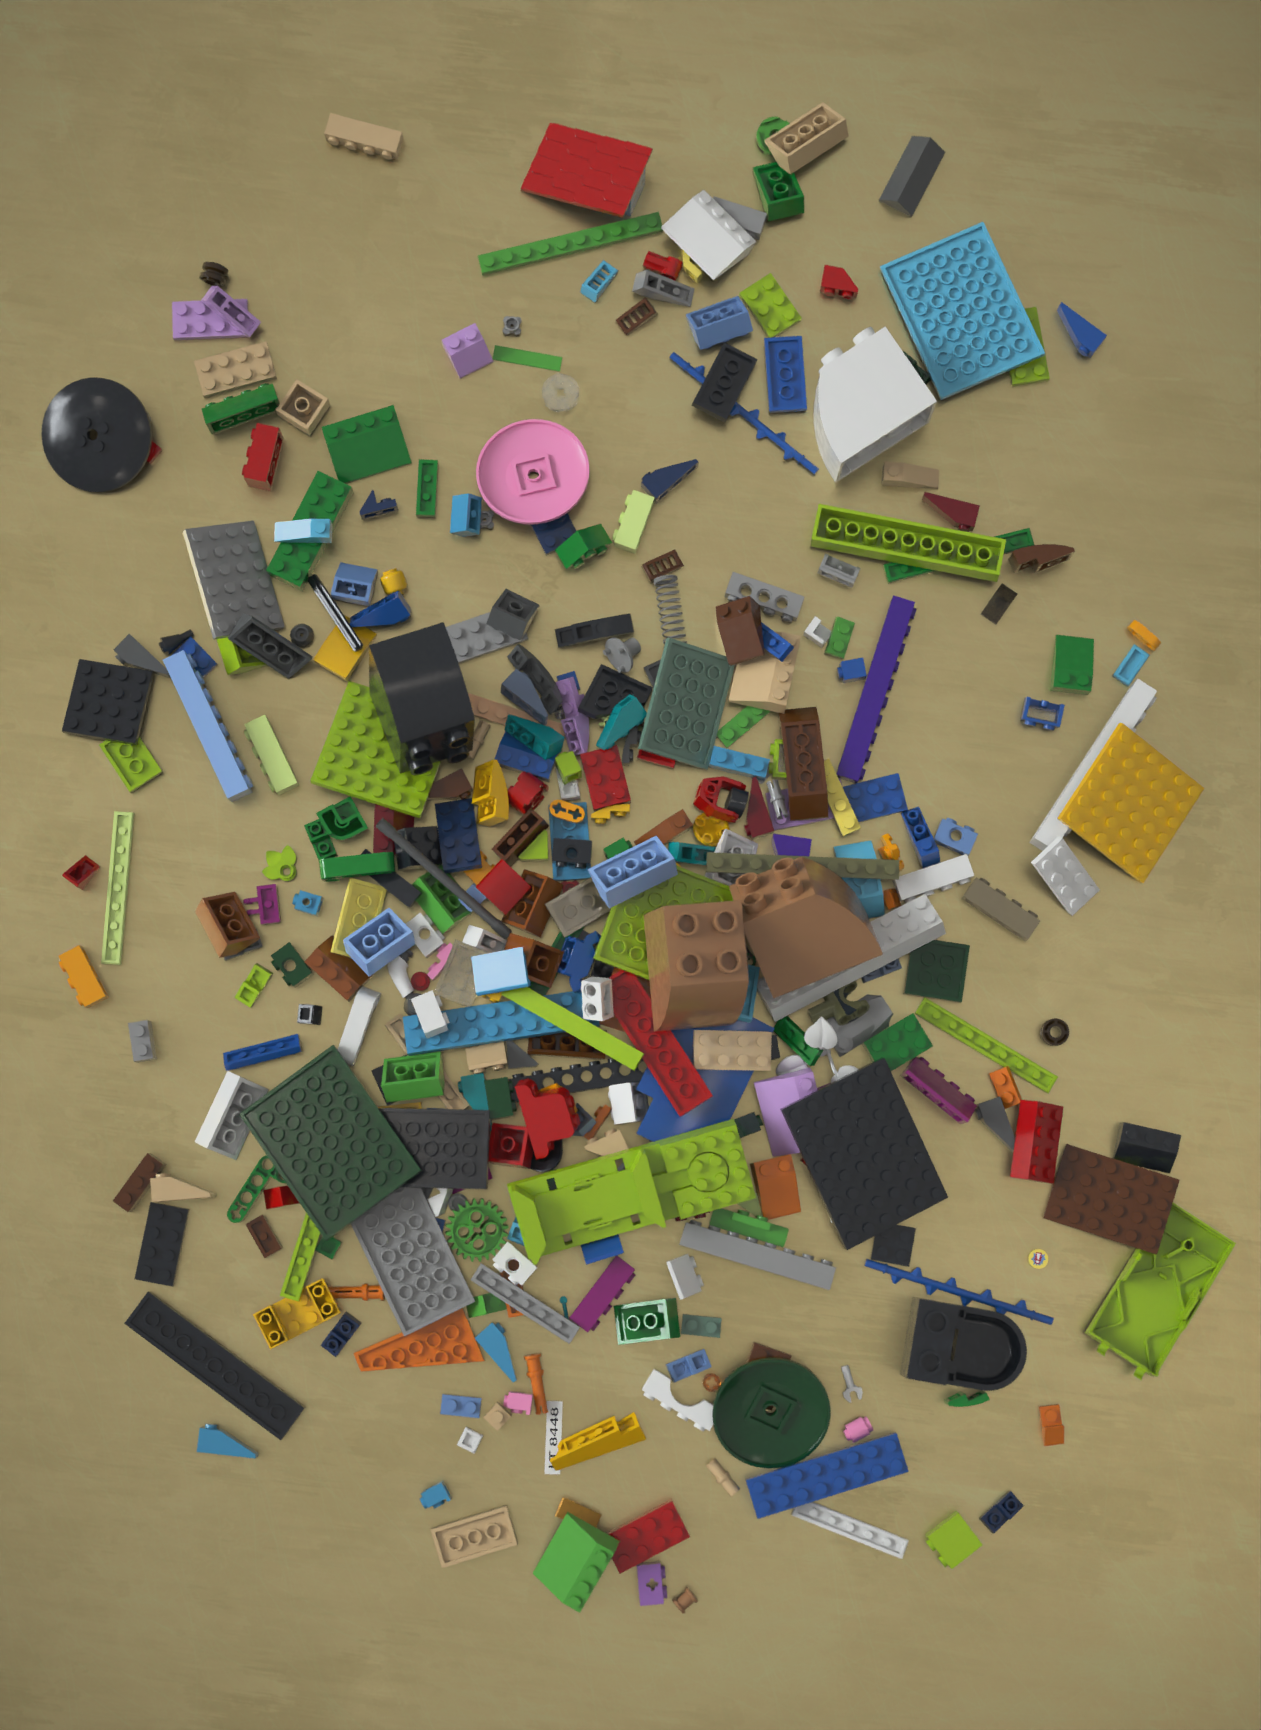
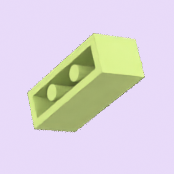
M633 490L632 495L628 494L625 501L626 511L621 512L618 521L621 525L619 530L615 529L612 537L614 547L636 554L654 505L655 497Z

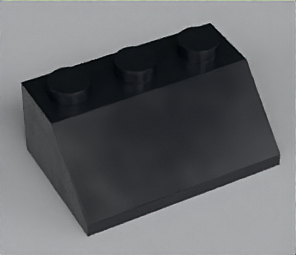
M1122 1122L1119 1125L1113 1159L1170 1174L1178 1154L1181 1135Z

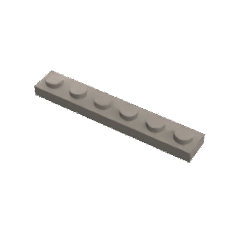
M482 1263L471 1278V1281L569 1344L580 1328Z

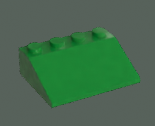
M394 405L321 427L337 478L345 484L412 464Z

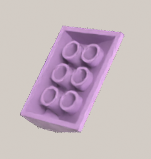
M810 1067L754 1082L773 1157L800 1153L780 1109L817 1091L814 1074Z

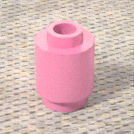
M866 1416L864 1418L859 1417L844 1425L846 1429L843 1430L847 1440H852L855 1443L870 1435L873 1428Z

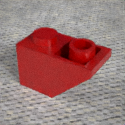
M824 266L820 292L826 296L839 295L848 300L857 298L858 288L844 268Z

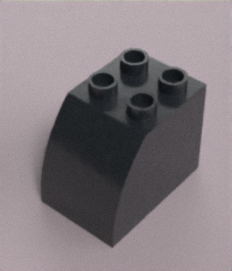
M444 622L369 645V694L400 774L410 771L412 775H421L433 768L432 763L447 759L450 764L465 760L469 756V751L473 750L475 718L463 675Z

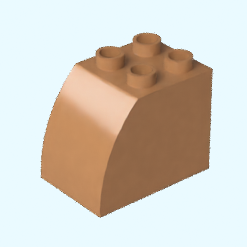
M799 857L794 860L792 858H783L776 861L772 865V869L760 874L754 872L745 873L737 878L735 884L729 886L733 901L741 900L744 932L773 999L883 955L869 917L853 889L833 871L805 857Z
M741 900L662 906L644 914L654 1032L734 1024L742 1012L749 983Z

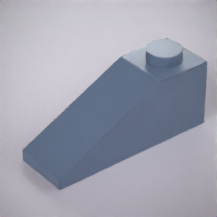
M515 669L501 684L500 693L540 724L546 725L548 714L532 681L526 673Z

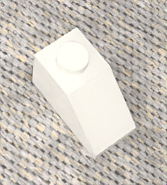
M471 925L468 926L462 943L487 954L503 951L507 942L506 939Z

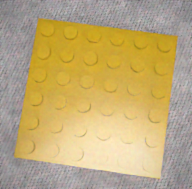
M1119 723L1057 819L1138 882L1144 883L1204 788L1126 725Z

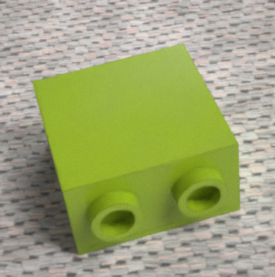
M957 1511L925 1534L928 1538L926 1541L932 1551L936 1549L941 1555L938 1557L944 1567L949 1566L951 1569L983 1545Z

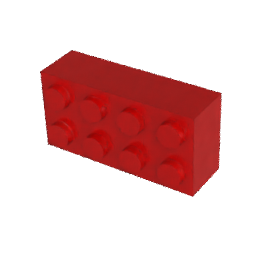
M1020 1100L1010 1177L1054 1184L1064 1106L1039 1101Z
M672 1499L606 1533L620 1541L612 1557L619 1574L690 1537Z

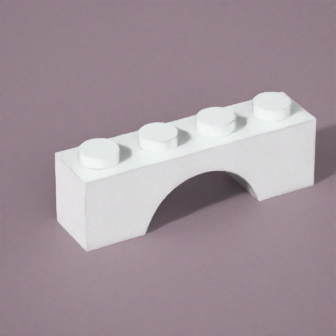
M653 1369L642 1387V1390L645 1392L643 1395L652 1401L655 1398L661 1401L660 1406L668 1411H671V1409L679 1412L677 1416L681 1419L694 1421V1426L704 1432L707 1429L710 1431L713 1426V1404L705 1399L694 1405L681 1404L673 1397L670 1391L671 1379Z

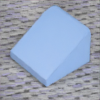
M473 883L466 892L481 904L486 897L476 888L477 885ZM458 898V900L460 901V903H461L469 912H472V911H473V910H472L471 908H469L463 901H461V900Z

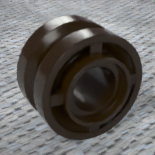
M204 262L202 269L205 272L200 273V280L212 286H225L226 279L224 277L228 275L229 270L215 262Z
M1050 1019L1040 1029L1041 1039L1049 1046L1061 1045L1069 1037V1027L1061 1019ZM1052 1027H1056L1059 1030L1057 1038L1052 1037L1050 1034Z

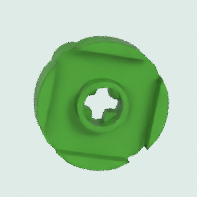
M780 117L765 119L757 130V144L766 155H772L767 147L765 140L772 136V132L776 133L790 124L780 119Z

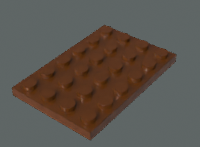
M1066 1144L1043 1218L1157 1255L1180 1180Z

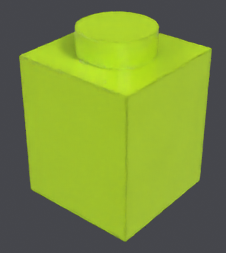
M573 751L562 752L555 757V766L564 785L582 778V769Z

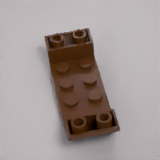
M817 708L785 709L784 714H778L782 733L790 821L828 818V795Z

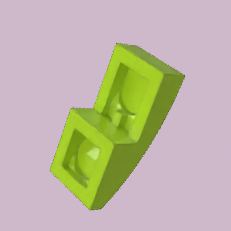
M256 963L234 998L251 1008L273 973Z

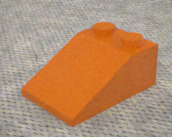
M791 1154L750 1164L762 1217L770 1220L801 1212L796 1173Z

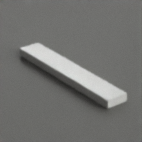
M814 1502L795 1507L791 1514L900 1559L903 1558L909 1542L908 1539Z

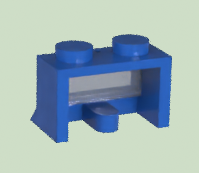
M1026 697L1021 720L1025 721V725L1036 726V723L1042 724L1044 729L1054 731L1055 727L1059 728L1061 725L1065 705Z

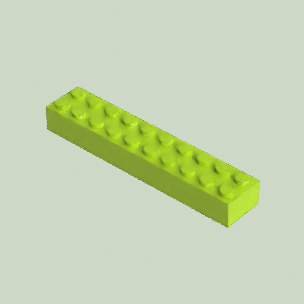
M823 504L818 505L811 539V547L993 582L998 581L1006 539Z

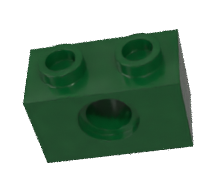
M290 942L271 955L273 958L271 963L277 971L281 969L284 973L282 978L288 986L292 985L296 988L314 975ZM290 961H294L296 964L293 971H287L286 964Z

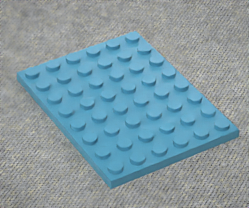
M984 222L880 266V270L941 400L1045 356L1044 349Z

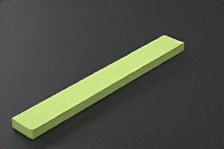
M114 811L101 964L122 965L134 825L133 812Z

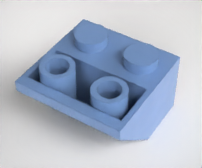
M340 562L331 591L333 600L370 606L378 569Z

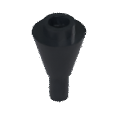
M190 629L182 634L161 637V642L158 644L162 652H167L169 655L183 641L194 635Z

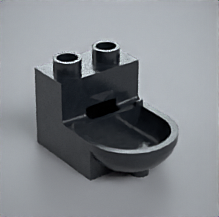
M912 1297L900 1375L912 1380L940 1385L949 1384L983 1391L1002 1389L1011 1384L1020 1375L1026 1362L1027 1346L1022 1331L1009 1317L990 1310Z

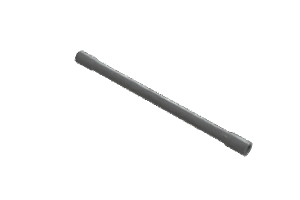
M382 818L376 824V827L383 834L399 845L487 922L503 939L509 936L512 932L510 928L494 917L406 840L389 822Z

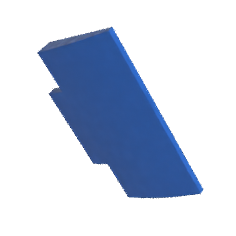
M752 1017L750 1023L737 1020L734 1024L728 1026L671 1031L693 1064V1030L761 1031L773 1033L775 1028ZM647 1067L636 1090L653 1098L636 1134L654 1142L730 1120L754 1070L696 1069L713 1097L682 1117H679Z

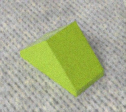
M545 829L518 856L521 862L549 861L548 832Z

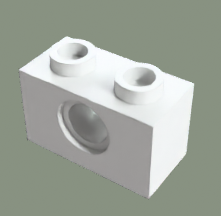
M420 912L407 922L406 925L413 931L415 944L423 955L428 958L444 944L442 940L445 937L439 930L434 931L431 927L433 924L432 920L427 914L423 916ZM429 930L430 937L428 939H421V931Z
M507 1242L492 1259L495 1262L493 1266L501 1273L506 1271L510 1275L508 1279L516 1286L518 1283L522 1286L537 1269V1266L533 1265L510 1242ZM511 1259L519 1262V1268L515 1271L510 1270L508 1267Z

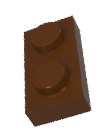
M263 1214L245 1224L264 1258L282 1249Z

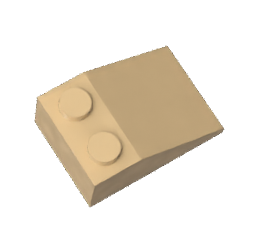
M170 1173L155 1174L156 1178H150L152 1202L216 1197V1193L177 1177H171Z

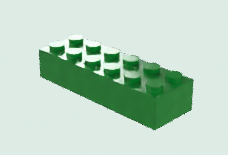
M317 471L292 521L330 519L333 534L354 493L352 487ZM281 542L266 571L271 577L303 592L308 582V577L312 575L328 543Z

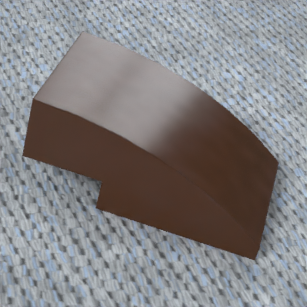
M1056 544L1033 545L1013 551L1008 560L1014 573L1032 567L1034 573L1068 561L1075 550L1073 547Z

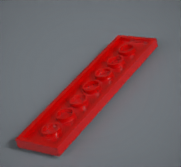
M620 970L609 977L612 979L613 1013L634 1047L644 1053L643 1061L679 1117L712 1098L713 1095L672 1031L654 1032L651 999L636 975Z

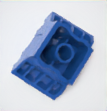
M597 931L587 935L584 940L568 936L565 938L561 951H564L557 972L569 977V983L574 993L581 992V981L591 977L589 973L594 962L595 946L598 945L601 937Z

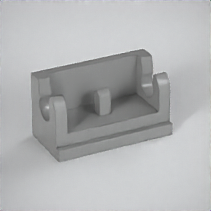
M825 553L818 569V574L852 588L861 568Z

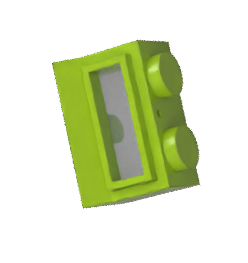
M775 739L774 744H770V755H773V762H769L768 774H772V779L787 780L782 739Z

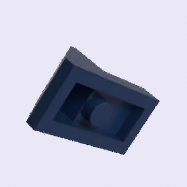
M372 490L359 512L363 520L399 510L395 499L385 498L380 503H377L374 490Z

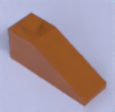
M682 809L635 840L634 843L638 845L657 836L663 845H666L692 829L693 824Z

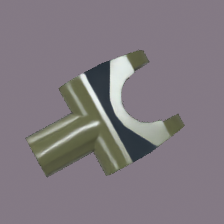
M856 981L824 996L825 1002L808 1009L807 1011L813 1024L820 1017L827 1020L834 1016L838 1025H845L864 1015L870 1008L866 1000L849 1001L846 999L856 989Z

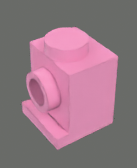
M509 1391V1396L505 1395L503 1407L511 1409L512 1413L522 1414L523 1410H525L526 1415H530L533 1394Z

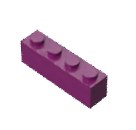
M616 1255L569 1319L586 1332H589L590 1329L594 1331L600 1324L598 1318L601 1314L606 1315L611 1309L610 1302L613 1298L617 1300L623 1293L622 1286L625 1282L629 1284L636 1274L633 1273L635 1269Z

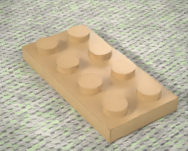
M267 341L194 361L204 398L277 379Z
M693 1030V1066L695 1069L771 1071L772 1032Z
M507 1506L431 1529L442 1568L518 1545Z

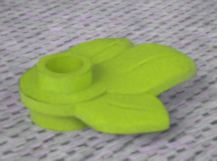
M286 845L282 853L276 851L266 852V861L269 866L264 868L262 873L268 879L276 880L280 878L283 881H291L295 878L297 872L294 866L296 854L290 846ZM290 869V874L284 875V870Z

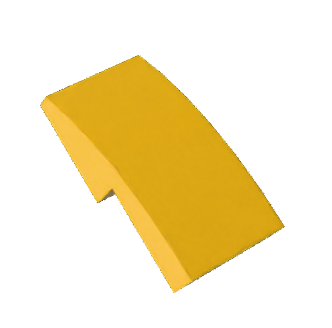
M619 804L602 808L591 814V821H595L596 824H606V821H610L611 814H614L615 817H626V814H630V804Z

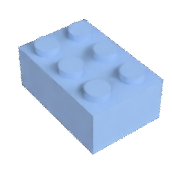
M390 908L343 939L346 953L369 977L415 945L413 931Z

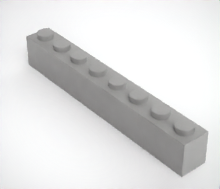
M690 1220V1223H685L679 1245L830 1290L836 1267L832 1266L833 1262L824 1259L821 1260V1263L813 1261L814 1256L803 1253L802 1257L794 1255V1250L784 1248L783 1251L776 1249L777 1245L765 1242V1245L757 1244V1239L746 1237V1240L738 1238L739 1234L728 1231L727 1234L720 1233L721 1228L709 1225L707 1229L701 1227L702 1223Z

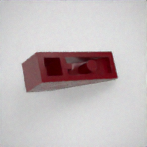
M924 492L922 500L952 526L960 531H973L980 505Z
M757 777L752 778L746 825H744L745 833L751 837V840L774 833Z

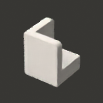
M815 616L804 631L803 636L822 648L829 639L831 631L820 624L821 620Z

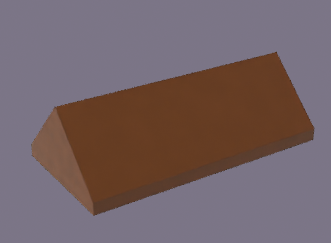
M568 1032L530 1037L528 1041L527 1054L531 1056L605 1060L606 1054Z

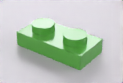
M838 616L835 618L826 646V654L844 659L855 625L854 622Z

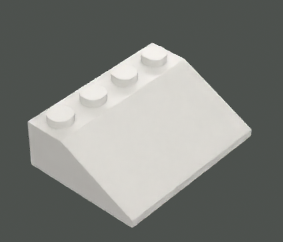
M705 190L691 198L661 227L713 280L748 256L756 243V240Z

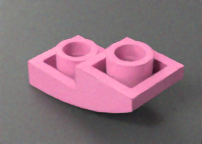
M444 943L437 950L438 954L436 956L441 962L439 964L435 962L428 968L430 972L427 975L433 981L442 973L451 958L454 949L451 943L448 945Z

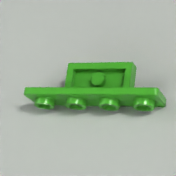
M722 1208L713 1210L709 1223L711 1226L780 1247H784L789 1231L788 1228L767 1222L768 1218L757 1215L755 1219L749 1217V1212L739 1209L737 1213Z

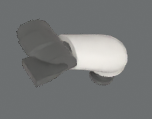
M408 949L389 962L387 967L401 996L406 998L403 1006L404 1011L411 1016L417 1015L415 1008L412 1006L411 999L422 994L413 993L414 989L407 974L408 957L413 956V953Z

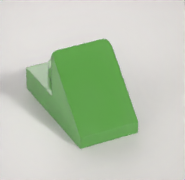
M491 1293L475 1296V1302L466 1306L469 1318L507 1309L506 1303Z

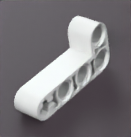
M364 986L356 994L338 1046V1051L347 1064L354 1066L372 1013L381 996L380 992Z

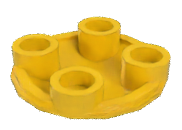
M705 813L697 816L693 823L695 837L702 844L711 847L717 846L724 829L730 830L728 822L711 816L707 817Z

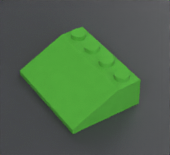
M567 1512L533 1574L563 1604L580 1613L613 1557L620 1541Z

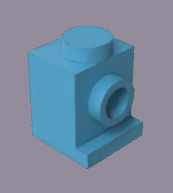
M300 890L299 894H295L292 904L295 905V910L318 917L324 898ZM304 899L310 900L309 905L303 904Z
M441 1481L423 1491L420 1501L425 1509L431 1506L435 1509L444 1504V1499L448 1502L452 1497L444 1482Z

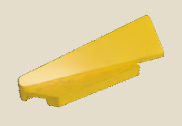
M635 1412L618 1422L612 1416L561 1440L557 1446L558 1452L555 1457L550 1458V1462L554 1469L558 1471L644 1441L646 1436Z

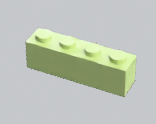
M266 715L244 724L246 727L244 734L247 740H252L254 744L252 751L255 757H260L262 761L260 768L263 774H268L270 778L268 785L271 791H276L280 795L299 786Z

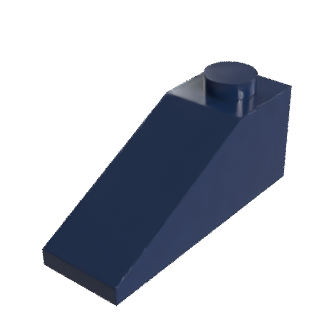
M694 459L660 468L652 473L648 472L642 478L641 487L648 495L655 497V502L657 503L698 467L699 461Z

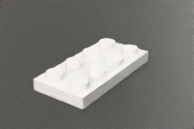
M1060 836L1031 862L1066 911L1072 916L1100 891Z

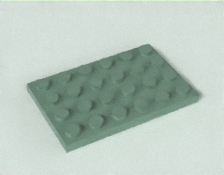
M666 638L638 749L708 770L735 665L730 666L727 657L672 638Z

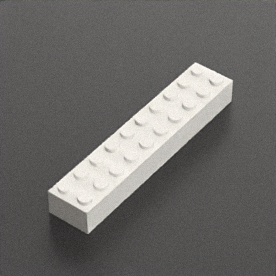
M1139 679L1130 686L1029 843L1043 851L1058 836L1061 838L1063 836L1066 837L1071 832L1069 827L1057 819L1117 725L1123 723L1135 732L1134 726H1138L1147 714L1144 711L1148 710L1157 699L1154 696L1157 690Z
M924 894L871 921L883 953L881 956L774 999L765 978L759 979L757 984L758 994L773 1020L776 1022L946 934L943 921L927 896Z

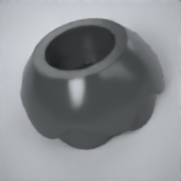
M306 624L295 625L290 632L292 643L299 647L309 645L314 639L312 628Z

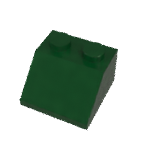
M508 1077L485 1080L490 1120L514 1116L513 1112H516L517 1108L515 1100H511L510 1093L514 1092L512 1080L508 1081Z

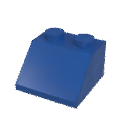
M619 1234L581 1245L586 1265L624 1253Z

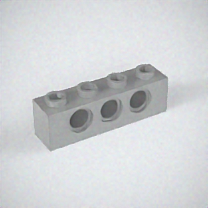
M736 572L732 573L725 592V597L728 598V601L732 602L747 597L741 594V590L747 588L751 591L749 596L760 605V609L764 610L763 613L770 616L776 614L787 622L797 620L804 596ZM767 595L769 601L761 602L759 596ZM784 601L787 607L781 609L777 606V602Z

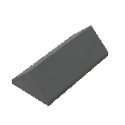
M912 136L879 201L912 217L945 151L931 137Z
M247 614L241 615L228 636L230 641L288 679L313 657L255 617Z

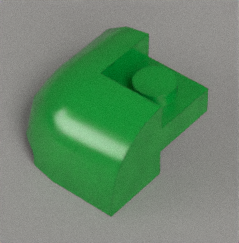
M351 796L316 813L325 831L337 840L352 838L368 829Z

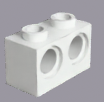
M592 976L582 980L583 1019L604 1021L614 1017L612 979Z

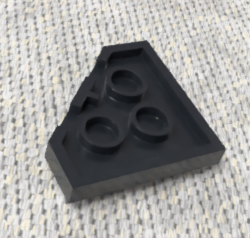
M601 664L578 708V712L593 719L609 716L614 706L629 694L637 697L641 705L645 706L653 687Z

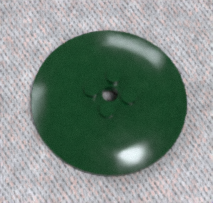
M762 1358L740 1366L723 1381L713 1402L712 1418L719 1441L736 1459L759 1468H781L803 1460L820 1445L830 1424L831 1408L824 1385L811 1370L795 1361L784 1358ZM770 1405L776 1407V1410L772 1413H768L765 1410Z

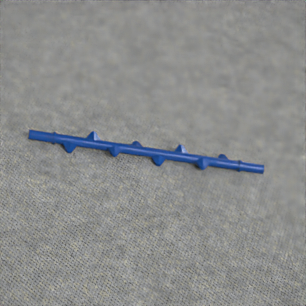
M675 352L670 355L669 358L682 367L683 371H687L703 384L706 378L703 365L694 368L690 365L691 363H687ZM737 402L735 403L730 415L740 414L758 429L757 439L770 438L785 451V460L794 458L814 475L817 473L818 467L806 459L805 455H801L785 442L786 434L784 432L775 434L758 420V409L748 412Z
M866 1259L864 1265L881 1271L883 1274H891L894 1284L903 1278L925 1285L928 1295L933 1294L938 1289L960 1296L964 1306L973 1300L995 1307L996 1312L1003 1315L1008 1311L1052 1325L1054 1320L1053 1317L1037 1313L1035 1310H1028L1025 1300L1012 1305L993 1299L989 1289L980 1295L958 1288L955 1278L952 1277L946 1283L923 1277L920 1267H917L912 1272H907Z

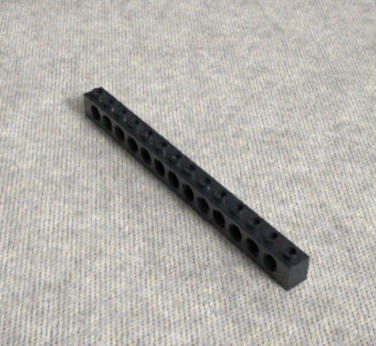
M772 1035L771 1060L780 1058L777 1035ZM611 1058L608 1059V1063L600 1064V1061L588 1062L589 1066L581 1067V1064L570 1065V1069L562 1070V1067L551 1068L549 1073H543V1070L531 1072V1076L524 1077V1073L512 1075L513 1079L508 1080H512L514 1092H511V1099L519 1102L515 1090V1085L519 1080L531 1079L536 1083L539 1090L544 1088V1079L550 1077L554 1080V1084L558 1083L561 1087L566 1088L569 1093L606 1088L611 1085L640 1082L644 1072H641L637 1067L635 1071L631 1069V1072L624 1076L619 1072L623 1064ZM603 1068H609L612 1072L608 1079H604L600 1075ZM585 1071L592 1073V1079L589 1082H584L581 1079V1075ZM566 1074H570L573 1077V1082L570 1085H565L562 1082V1078Z

